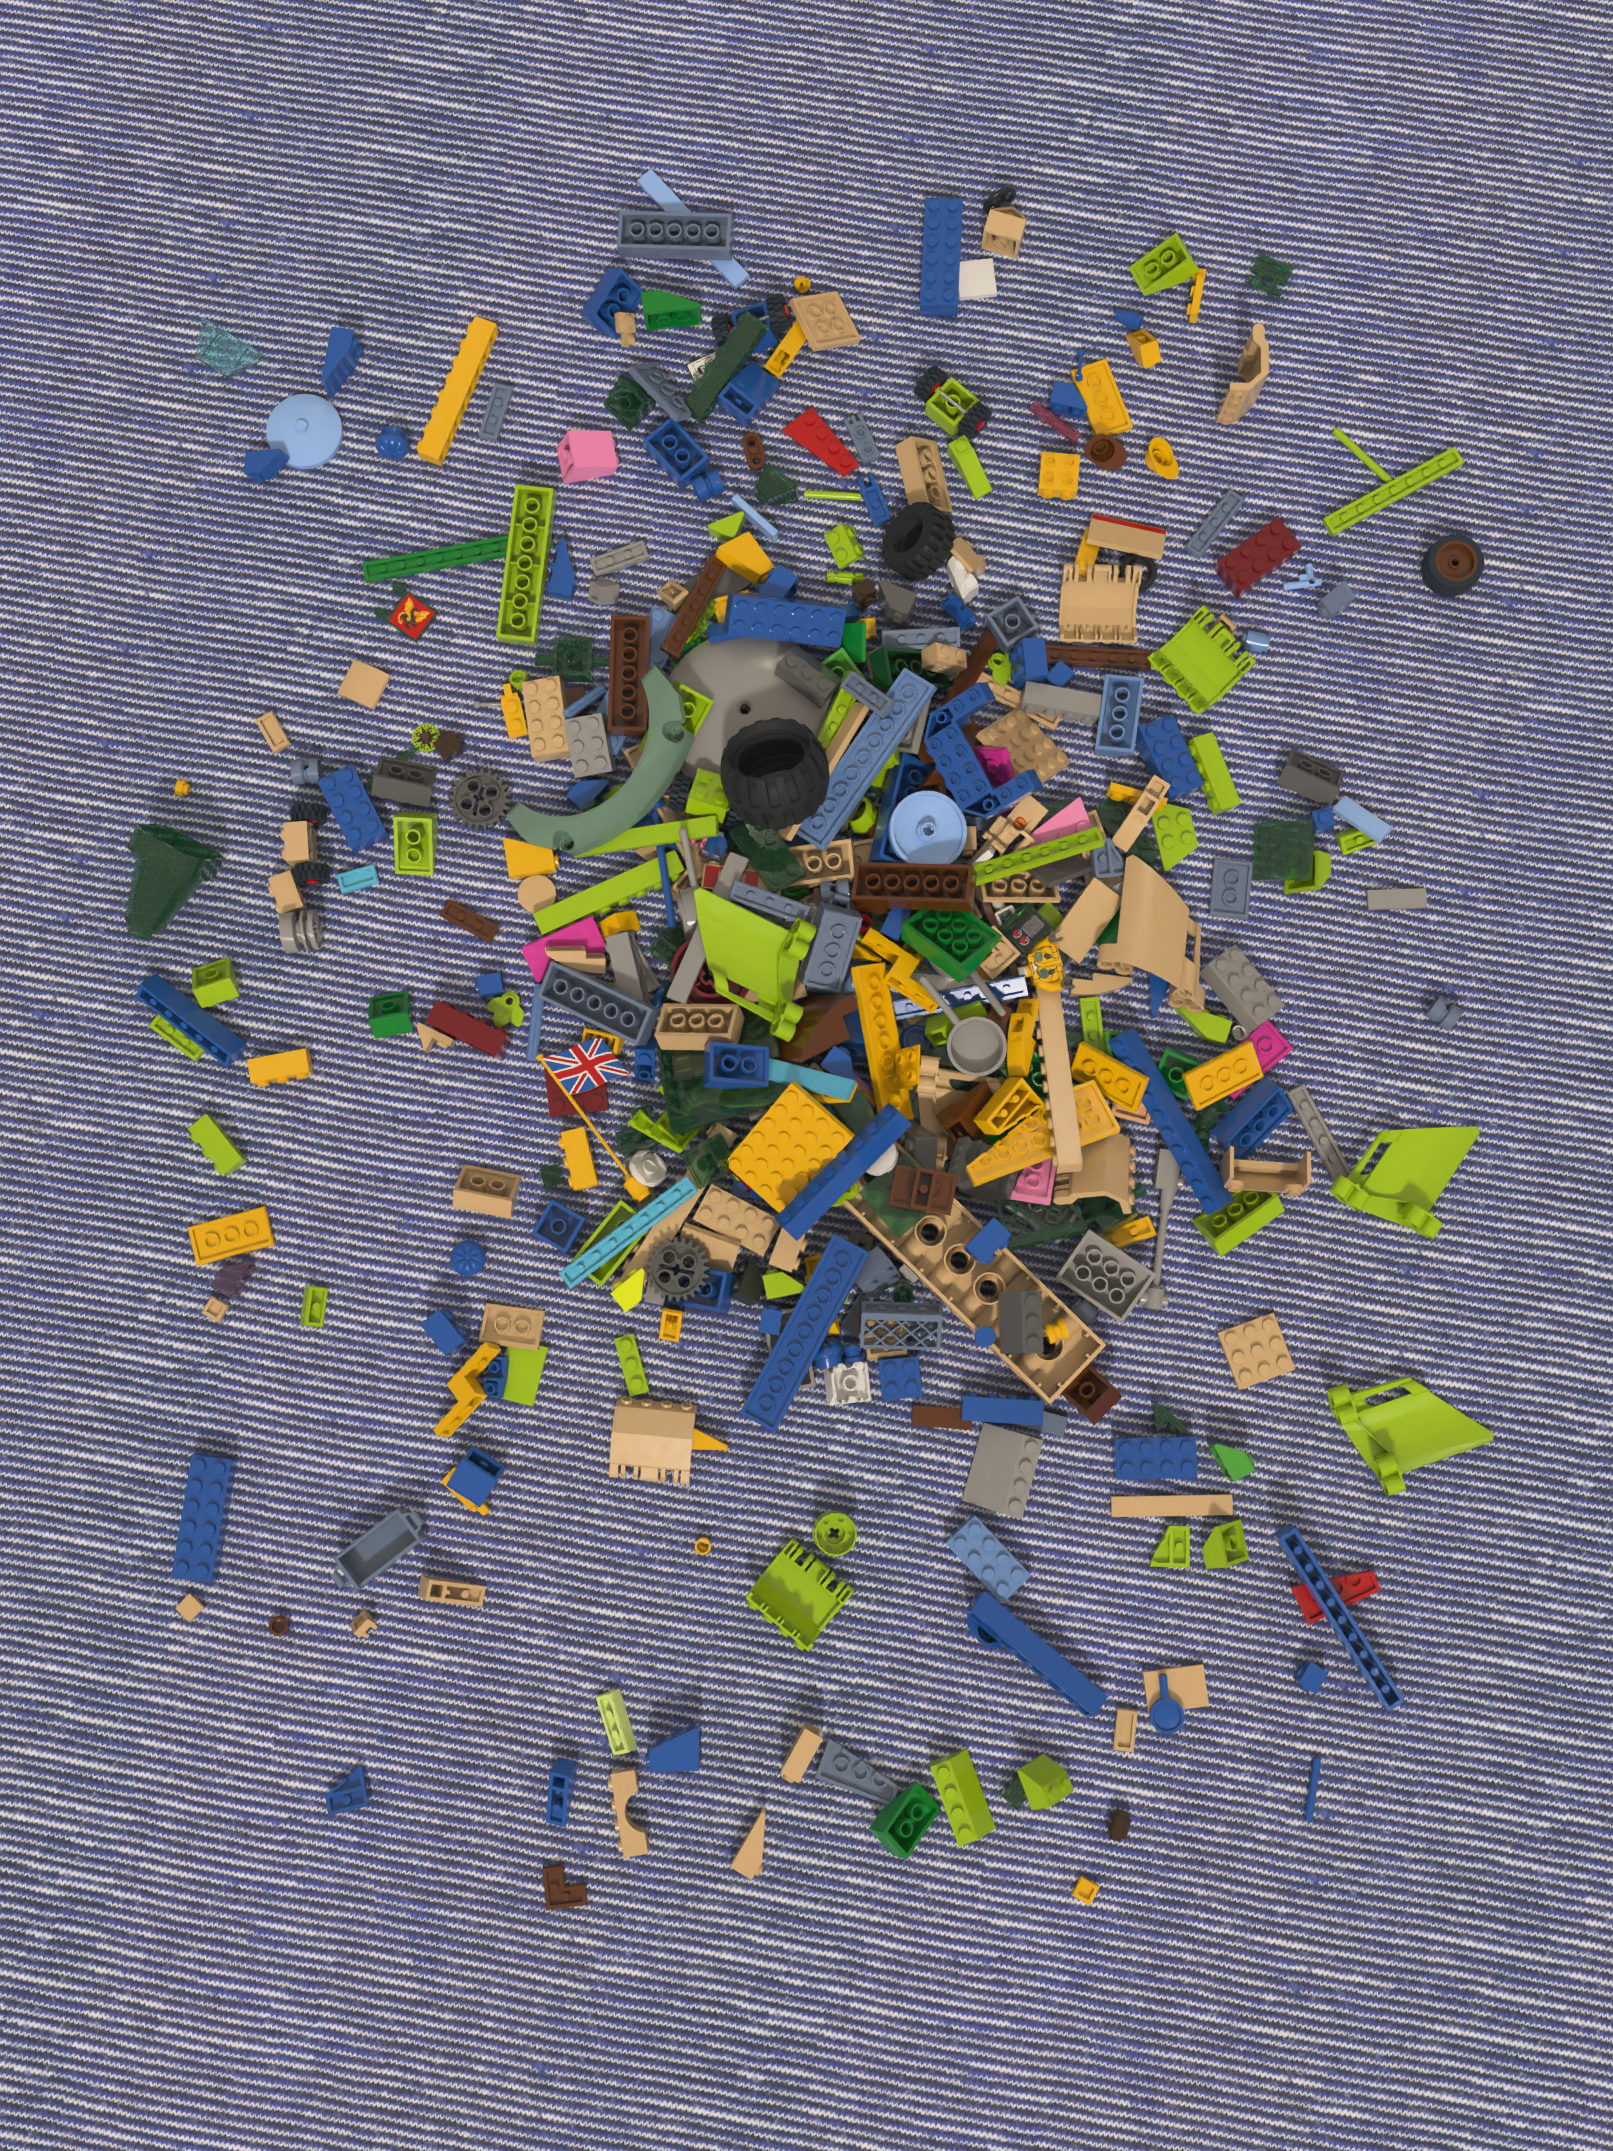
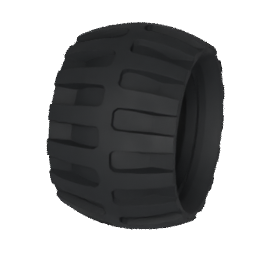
M780 717L764 721L759 720L747 727L744 726L735 736L728 740L727 747L724 748L721 758V783L724 794L732 809L749 825L758 826L765 830L770 828L785 829L788 826L803 823L808 817L816 814L819 806L823 805L830 777L827 756L818 738L805 724L801 725L794 719L789 718L787 720L780 719ZM788 770L779 775L760 778L772 772Z

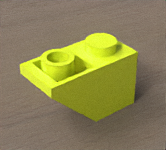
M635 1268L627 1275L629 1279L624 1283L619 1281L612 1287L614 1291L610 1294L626 1313L643 1298L645 1279L643 1268L640 1270Z

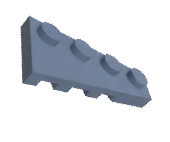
M658 361L630 367L628 373L670 415L671 419L675 422L690 419L691 411L682 397L676 395L674 385L668 383L666 373L660 371Z
M830 1737L828 1738L815 1778L886 1805L896 1798L899 1789L898 1784Z

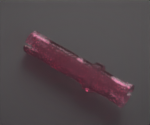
M1038 401L1031 405L1029 411L1039 417L1043 424L1051 426L1072 444L1079 440L1081 434L1053 414L1051 409L1048 410Z

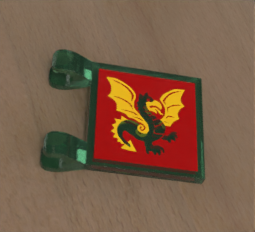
M396 582L392 589L402 597L390 614L380 607H377L374 613L376 617L385 621L417 644L439 612Z

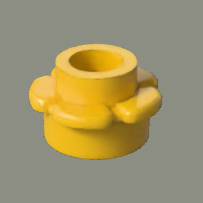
M178 779L175 785V795L183 798L184 795L189 794L190 784H187L186 779Z

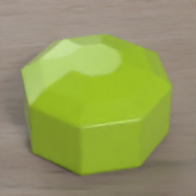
M522 670L513 671L509 676V683L516 690L522 689V682L529 681V676Z

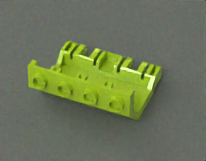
M1205 605L1190 618L1188 623L1168 643L1147 658L1152 668L1159 671L1163 675L1164 681L1172 685L1176 689L1177 695L1185 699L1189 703L1190 709L1199 715L1221 699L1257 663L1252 656L1247 658L1249 656L1248 651L1243 652L1237 660L1232 656L1240 648L1241 644L1236 642L1227 650L1237 639L1225 627L1214 636L1223 627L1221 622L1216 624L1211 631L1206 628L1215 616L1213 613L1208 615L1210 610Z
M792 1537L759 1577L745 1598L748 1600L746 1604L754 1611L759 1609L763 1613L762 1617L768 1623L772 1624L774 1622L779 1626L778 1631L786 1638L788 1636L792 1637L795 1640V1646L802 1651L806 1649L809 1652L821 1631L855 1590L848 1584L837 1597L836 1595L846 1584L842 1580L831 1592L827 1585L832 1582L836 1573L832 1571L824 1582L821 1583L831 1569L818 1558L805 1570L815 1556L811 1553L807 1556L804 1563L799 1565L795 1560L803 1553L805 1547L801 1545L790 1557L791 1553L799 1545V1542Z

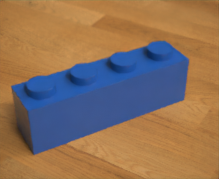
M967 1392V1396H962L960 1420L1043 1426L1044 1401H1039L1037 1396H1027V1400H1021L1019 1395H1007L1006 1399L999 1398V1394L987 1393V1397H979V1393Z

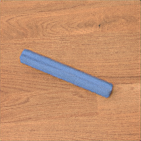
M542 984L534 985L526 1059L529 1061H537L536 1057L538 1056L544 1000L538 998L537 995Z

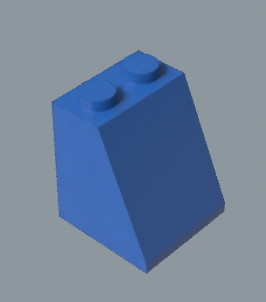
M856 1009L843 1016L850 1039L836 1045V1047L842 1046L849 1051L852 1062H868L859 1010Z
M701 1721L694 1722L653 1742L646 1753V1766H649V1772L699 1771L701 1766Z

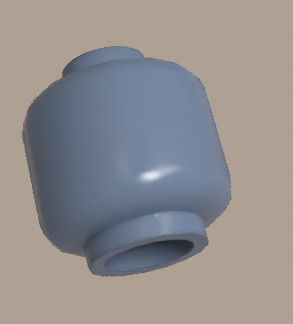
M1079 1295L1070 1301L1069 1309L1084 1324L1091 1325L1096 1321L1098 1313L1096 1305Z

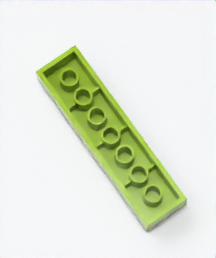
M515 484L496 638L499 642L538 647L557 494L553 488Z

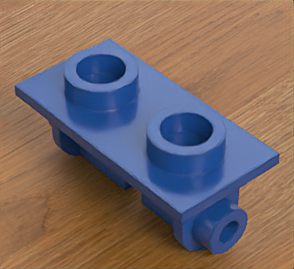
M949 593L946 597L947 599L939 604L964 631L976 626L975 623L978 621L977 615L968 606L963 610L961 609L964 602L956 593Z

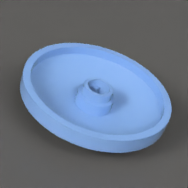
M298 394L286 398L274 408L267 422L266 436L271 449H280L289 456V461L286 465L297 469H313L327 463L338 452L343 440V424L338 412L327 400L312 394Z
M920 791L907 796L895 807L889 820L888 836L894 852L904 863L950 864L960 855L965 846L967 825L961 809L948 796L935 791Z

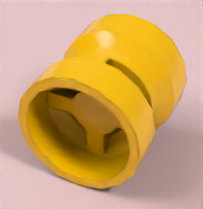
M1063 1318L1057 1320L1056 1324L1048 1323L1043 1325L1050 1344L1056 1343L1059 1338L1063 1340L1070 1338Z

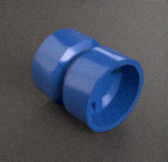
M716 469L706 472L705 477L700 475L691 479L692 487L700 503L710 499L711 494L716 496L725 492L723 482Z

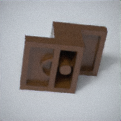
M896 1164L888 1205L950 1216L958 1175L922 1167L912 1168Z

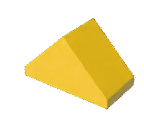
M635 911L614 913L598 923L604 942H606L605 937L641 930Z
M663 1308L659 1339L679 1342L685 1312Z

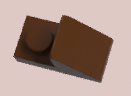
M936 767L927 772L917 787L916 792L935 791L947 796L944 778L936 770Z

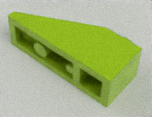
M963 435L949 443L947 454L975 500L992 491L990 483L966 436Z

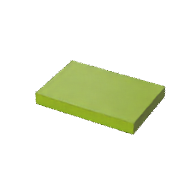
M539 1346V1351L507 1347L505 1356H508V1376L504 1396L501 1399L534 1406L548 1347Z

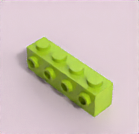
M1213 732L1192 738L1186 745L1204 782L1201 790L1206 796L1208 807L1212 811L1213 816L1234 809L1241 804V801Z

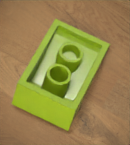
M1177 232L1129 267L1144 296L1183 283L1200 271Z
M398 812L393 817L395 874L434 876L438 837L437 813Z

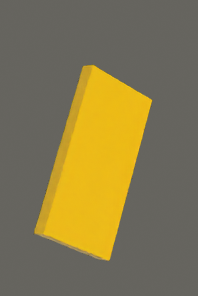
M1106 359L1083 366L1081 369L1083 380L1080 382L1075 380L1078 368L1071 370L1070 375L1075 388L1088 406L1086 415L1094 435L1103 433L1111 437L1133 428Z
M1248 1040L1182 1074L1193 1108L1198 1111L1264 1077L1253 1043Z
M1084 1041L1079 1043L1070 1069L1072 1079L1081 1084L1095 1080L1104 1097L1133 1113L1138 1111L1150 1079Z
M266 1206L188 1227L197 1266L276 1245Z

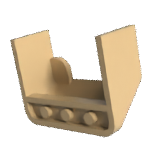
M1230 1146L1220 1161L1224 1188L1228 1189L1229 1192L1247 1190L1288 1193L1289 1196H1300L1311 1184V1152H1306L1299 1163L1234 1159V1147Z

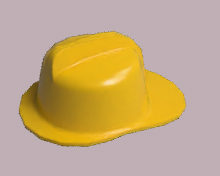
M1153 438L1149 443V449L1145 453L1146 465L1149 469L1166 479H1175L1179 475V467L1171 446L1163 438Z

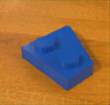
M358 1766L354 1772L325 1794L328 1816L370 1806L363 1766Z

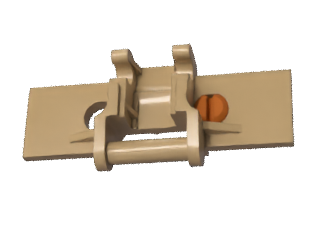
M1031 795L1021 800L1006 818L999 815L989 830L983 833L982 837L987 839V841L967 864L989 845L999 850V857L1006 855L1004 851L1019 834H1022L1025 838L1012 853L1026 849L1031 842L1034 843L1036 840L1029 833L1049 810Z

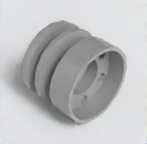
M310 909L308 912L302 910L299 920L295 912L280 913L279 932L286 954L301 952L302 943L306 951H311L312 947L314 950L322 948V926L315 909Z

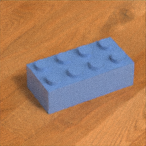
M974 1514L944 1541L1001 1604L1031 1577L1029 1572Z

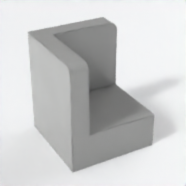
M608 579L590 581L588 600L598 605L617 604L620 585Z

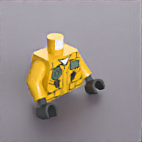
M1053 930L1049 936L1038 941L1029 950L1026 957L1027 965L1017 968L1018 976L1025 975V978L1030 977L1032 985H1037L1039 989L1048 992L1063 990L1065 987L1068 989L1075 988V985H1068V982L1075 978L1065 976L1057 943L1053 944L1063 940V937L1058 939L1055 937V934L1060 930Z

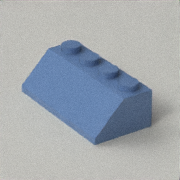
M1113 674L1105 675L1095 755L1119 757L1134 754L1145 678Z

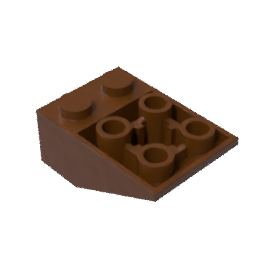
M985 1081L935 1115L955 1145L960 1137L969 1136L972 1141H978L983 1135V1131L973 1120L993 1097V1093Z

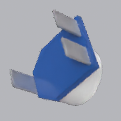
M719 832V836L709 837L700 855L721 863L728 848L724 833Z

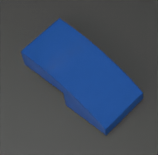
M497 1355L488 1364V1376L483 1377L484 1391L489 1398L501 1399L504 1396L508 1376V1356Z

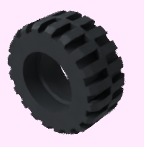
M915 502L904 507V510L897 513V517L892 519L890 527L886 529V536L882 541L884 545L882 547L884 561L891 569L908 580L919 581L928 578L929 575H934L936 570L944 565L943 562L949 558V552L954 546L955 529L952 520L928 502Z

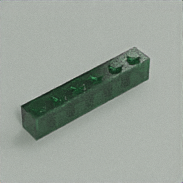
M749 311L739 317L736 328L728 333L725 344L717 349L714 360L706 365L703 376L695 381L694 389L683 399L692 413L691 417L699 423L704 424L717 405L718 395L738 375L769 330L766 324Z

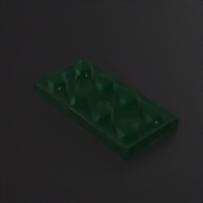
M744 822L729 830V835L743 855L749 859V863L770 892L777 893L806 876V872L774 828L765 830Z

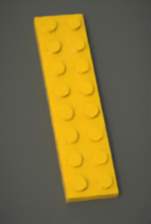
M885 962L852 967L851 972L877 1112L879 1113L890 1102L907 1120L914 1117L909 1090H905V1088L895 1090L896 1050H900L901 1047L890 988L883 981L887 974Z

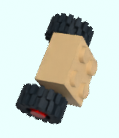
M302 803L301 805L291 806V822L283 823L284 829H281V838L284 841L285 847L282 848L283 860L294 868V883L306 886L327 884L330 882V866L326 865V863L321 864L317 862L316 830L313 828V826L327 823L326 806L323 804L318 805V803Z

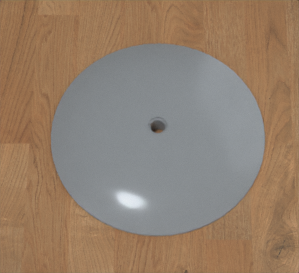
M752 637L712 643L708 639L693 648L675 666L669 676L672 682L675 679L714 701L680 769L685 776L693 778V783L698 768L721 775V758L724 748L727 747L728 740L735 736L741 728L754 724L756 721L777 717L787 720L789 718L794 719L801 725L805 724L817 737L833 702L832 696L822 708H819L774 674L779 661L791 648L798 645L793 642ZM745 708L750 709L748 714H742L741 711ZM788 770L772 772L760 778L779 775Z

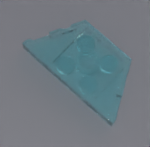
M205 318L201 319L202 328L198 338L199 346L196 357L199 361L230 379L265 358L262 353Z

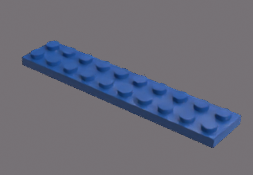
M833 1234L740 1411L741 1415L776 1433L870 1252Z

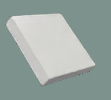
M993 258L960 262L959 301L997 297Z

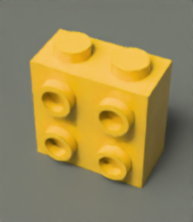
M1042 452L1037 496H1042L1046 499L1060 497L1063 500L1075 499L1078 489L1080 455Z

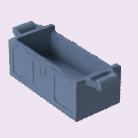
M834 893L828 903L819 902L813 925L817 926V930L813 939L809 942L808 952L802 960L798 972V977L802 985H806V990L822 993L823 989L836 993L841 992L863 920L857 910L850 909V897ZM836 901L847 904V906L842 907L832 904V902Z
M404 1505L398 1507L333 1558L337 1566L333 1574L330 1575L339 1589L349 1585H353L356 1591L362 1589L428 1538L421 1529L425 1522L416 1510L408 1512ZM338 1569H340L346 1576V1578L349 1580L347 1584L340 1576V1574L337 1572Z

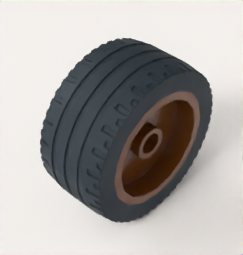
M1453 534L1442 537L1429 548L1423 558L1421 573L1424 583H1426V586L1431 591L1443 597L1462 595L1470 590L1481 577L1485 564L1484 555L1480 546L1465 535Z

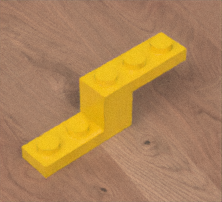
M870 927L862 938L861 943L893 964L883 981L932 1014L939 1005L919 982L909 978L918 965L919 960L911 953L900 948L895 942H891L880 932Z
M485 1342L480 1345L476 1353L465 1362V1365L447 1383L458 1403L452 1406L450 1412L433 1429L437 1436L450 1438L488 1396L476 1378L501 1351L497 1344Z

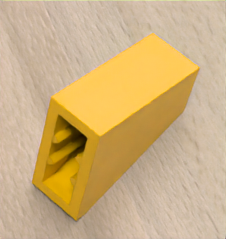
M797 320L764 366L778 378L781 377L806 341V337Z
M749 531L719 546L714 556L726 564L728 568L755 585L760 582L766 583L769 572L772 568L775 569V566Z
M508 838L503 839L508 873L511 880L524 879L532 875L558 873L557 867L560 866L559 857L554 854L552 849Z

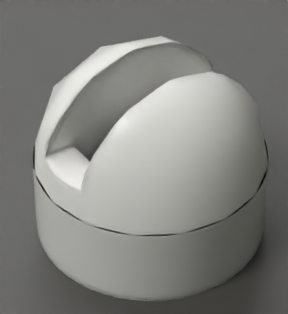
M1241 1024L1234 1026L1232 1029V1035L1236 1040L1241 1041L1249 1036Z

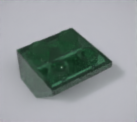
M678 926L668 927L647 949L652 957L670 971L676 952L686 942L683 930Z

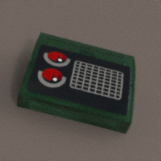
M1024 903L998 929L1026 956L1054 927L1030 903Z

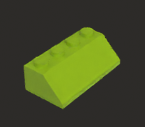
M674 679L673 683L678 688V693L682 696L686 721L682 725L693 733L695 737L714 701ZM648 730L638 747V750L642 753L646 744Z
M1247 1190L1231 1192L1233 1200L1208 1215L1204 1212L1192 1222L1210 1247L1222 1257L1285 1211L1277 1194L1274 1192Z
M620 1200L570 1263L583 1255L637 1212ZM644 1234L592 1272L588 1277L602 1287Z
M966 1748L929 1762L958 1847L979 1840L994 1830L996 1827L968 1749Z

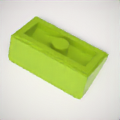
M1355 827L1335 834L1343 856L1377 843Z
M305 1285L300 1325L323 1327L328 1288Z

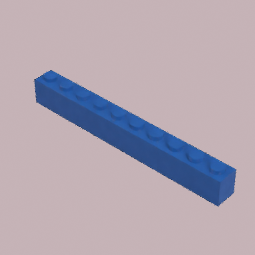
M1132 1027L1109 1040L1108 1044L1118 1061L1150 1078L1141 1101L1206 1214L1208 1215L1226 1206L1233 1200L1228 1189L1224 1188L1220 1175L1135 1028Z
M1288 1523L1273 1533L1276 1541L1379 1704L1389 1712L1405 1701L1297 1528Z

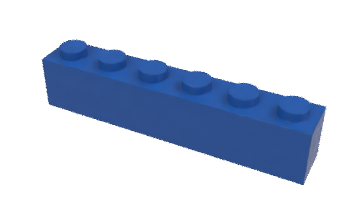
M155 973L140 983L136 995L139 1000L224 1066L228 1067L242 1057L247 1043L170 985L165 979Z

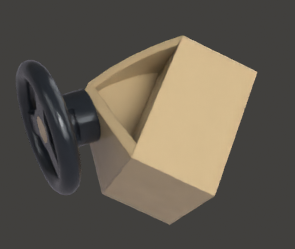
M1008 186L994 192L983 204L984 213L989 215L983 231L981 249L1017 259L1027 219L1019 210L1011 206L1010 203L1016 196V189Z

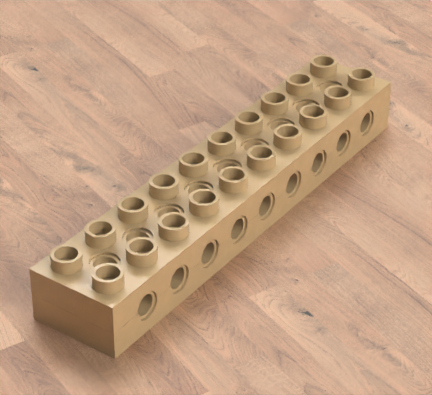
M815 1062L808 1067L824 1072ZM853 1099L847 1103H828L834 1111V1116L853 1132L855 1136L872 1120ZM896 1141L894 1142L898 1151L897 1165L912 1168L922 1167ZM896 1165L890 1172L880 1175V1181L874 1185L868 1184L862 1175L856 1181L859 1186L858 1195L851 1200H846L842 1205L902 1264L908 1266L919 1277L918 1279L974 1334L982 1326L992 1328L995 1332V1341L988 1348L1045 1403L1051 1404L1106 1346L1006 1247L1003 1250L998 1248L994 1252L997 1256L989 1264L979 1265L963 1247L984 1226L955 1198L953 1199L950 1216L910 1209L904 1213H899L894 1210L893 1206L888 1205ZM932 1225L936 1228L938 1234L934 1241H927L923 1238L921 1234L923 1226ZM953 1253H961L965 1256L966 1265L963 1269L959 1270L951 1265L950 1259ZM983 1281H990L995 1287V1293L990 1298L984 1297L980 1293L979 1288ZM1042 1291L1043 1325L1048 1323L1056 1324L1057 1320L1063 1318L1070 1338L1064 1340L1059 1338L1056 1343H1053V1348L1048 1354H1000L998 1292ZM1043 1327V1337H1046V1334H1045V1331H1044V1327Z

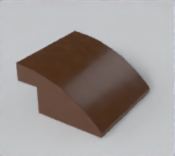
M811 993L808 997L796 1002L795 1004L803 1007L804 1010L800 1020L795 1025V1033L789 1042L777 1037L779 1055L769 1058L780 1061L803 1062L850 1039L843 1016L858 1009L854 994ZM768 1037L763 1047H769Z

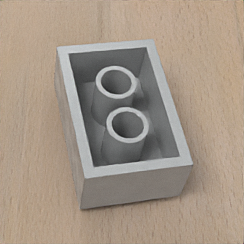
M606 713L564 720L575 778L617 771L611 738L607 730Z

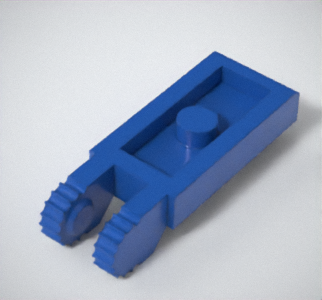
M871 472L867 474L870 487L865 488L861 476L857 477L856 480L873 527L892 521L879 484L876 483Z

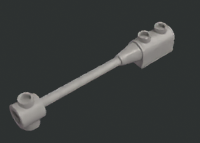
M1161 1148L1157 1150L1152 1189L1160 1190L1161 1213L1153 1272L1157 1275L1151 1283V1288H1147L1138 1300V1305H1142L1143 1308L1162 1310L1163 1306L1167 1307L1169 1295L1164 1294L1165 1290L1159 1289L1167 1221L1178 1188L1182 1189L1184 1177L1179 1176L1180 1167L1170 1150Z

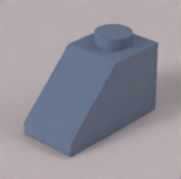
M1345 581L1341 582L1320 600L1317 605L1319 614L1329 621L1347 609L1355 598V594Z

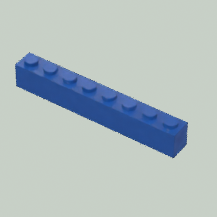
M889 1102L774 1219L787 1233L798 1241L912 1124Z
M988 1591L978 1592L964 1613L1085 1717H1095L1108 1697L1103 1693V1689L1089 1681L1088 1676L1084 1672L1075 1669L1069 1659L1061 1657L1054 1646L1046 1644L1040 1634L1026 1627L1027 1624L1022 1619L1012 1615L1011 1610L1007 1606L998 1603L992 1593Z

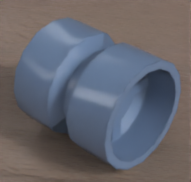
M309 758L306 762L304 759L291 760L290 772L293 784H306L307 781L318 783L317 780L323 778L321 759Z
M848 879L837 880L836 883H832V881L820 882L822 902L828 903L834 893L850 897ZM833 901V902H832V904H834V905H835V903H838L840 906H841V905H847V904L840 903V902H836V901Z
M1438 995L1424 1015L1433 1022L1438 1021L1439 1026L1449 1031L1459 1020L1463 1010L1454 1004L1449 1005L1447 999Z

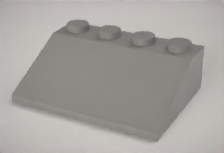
M1088 1229L1057 1271L1055 1279L1123 1323L1157 1274Z
M983 1422L962 1501L1022 1519L1043 1440Z

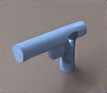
M1310 563L1305 565L1306 574L1299 575V581L1282 583V589L1285 591L1321 586L1322 580L1321 578H1314L1313 566Z

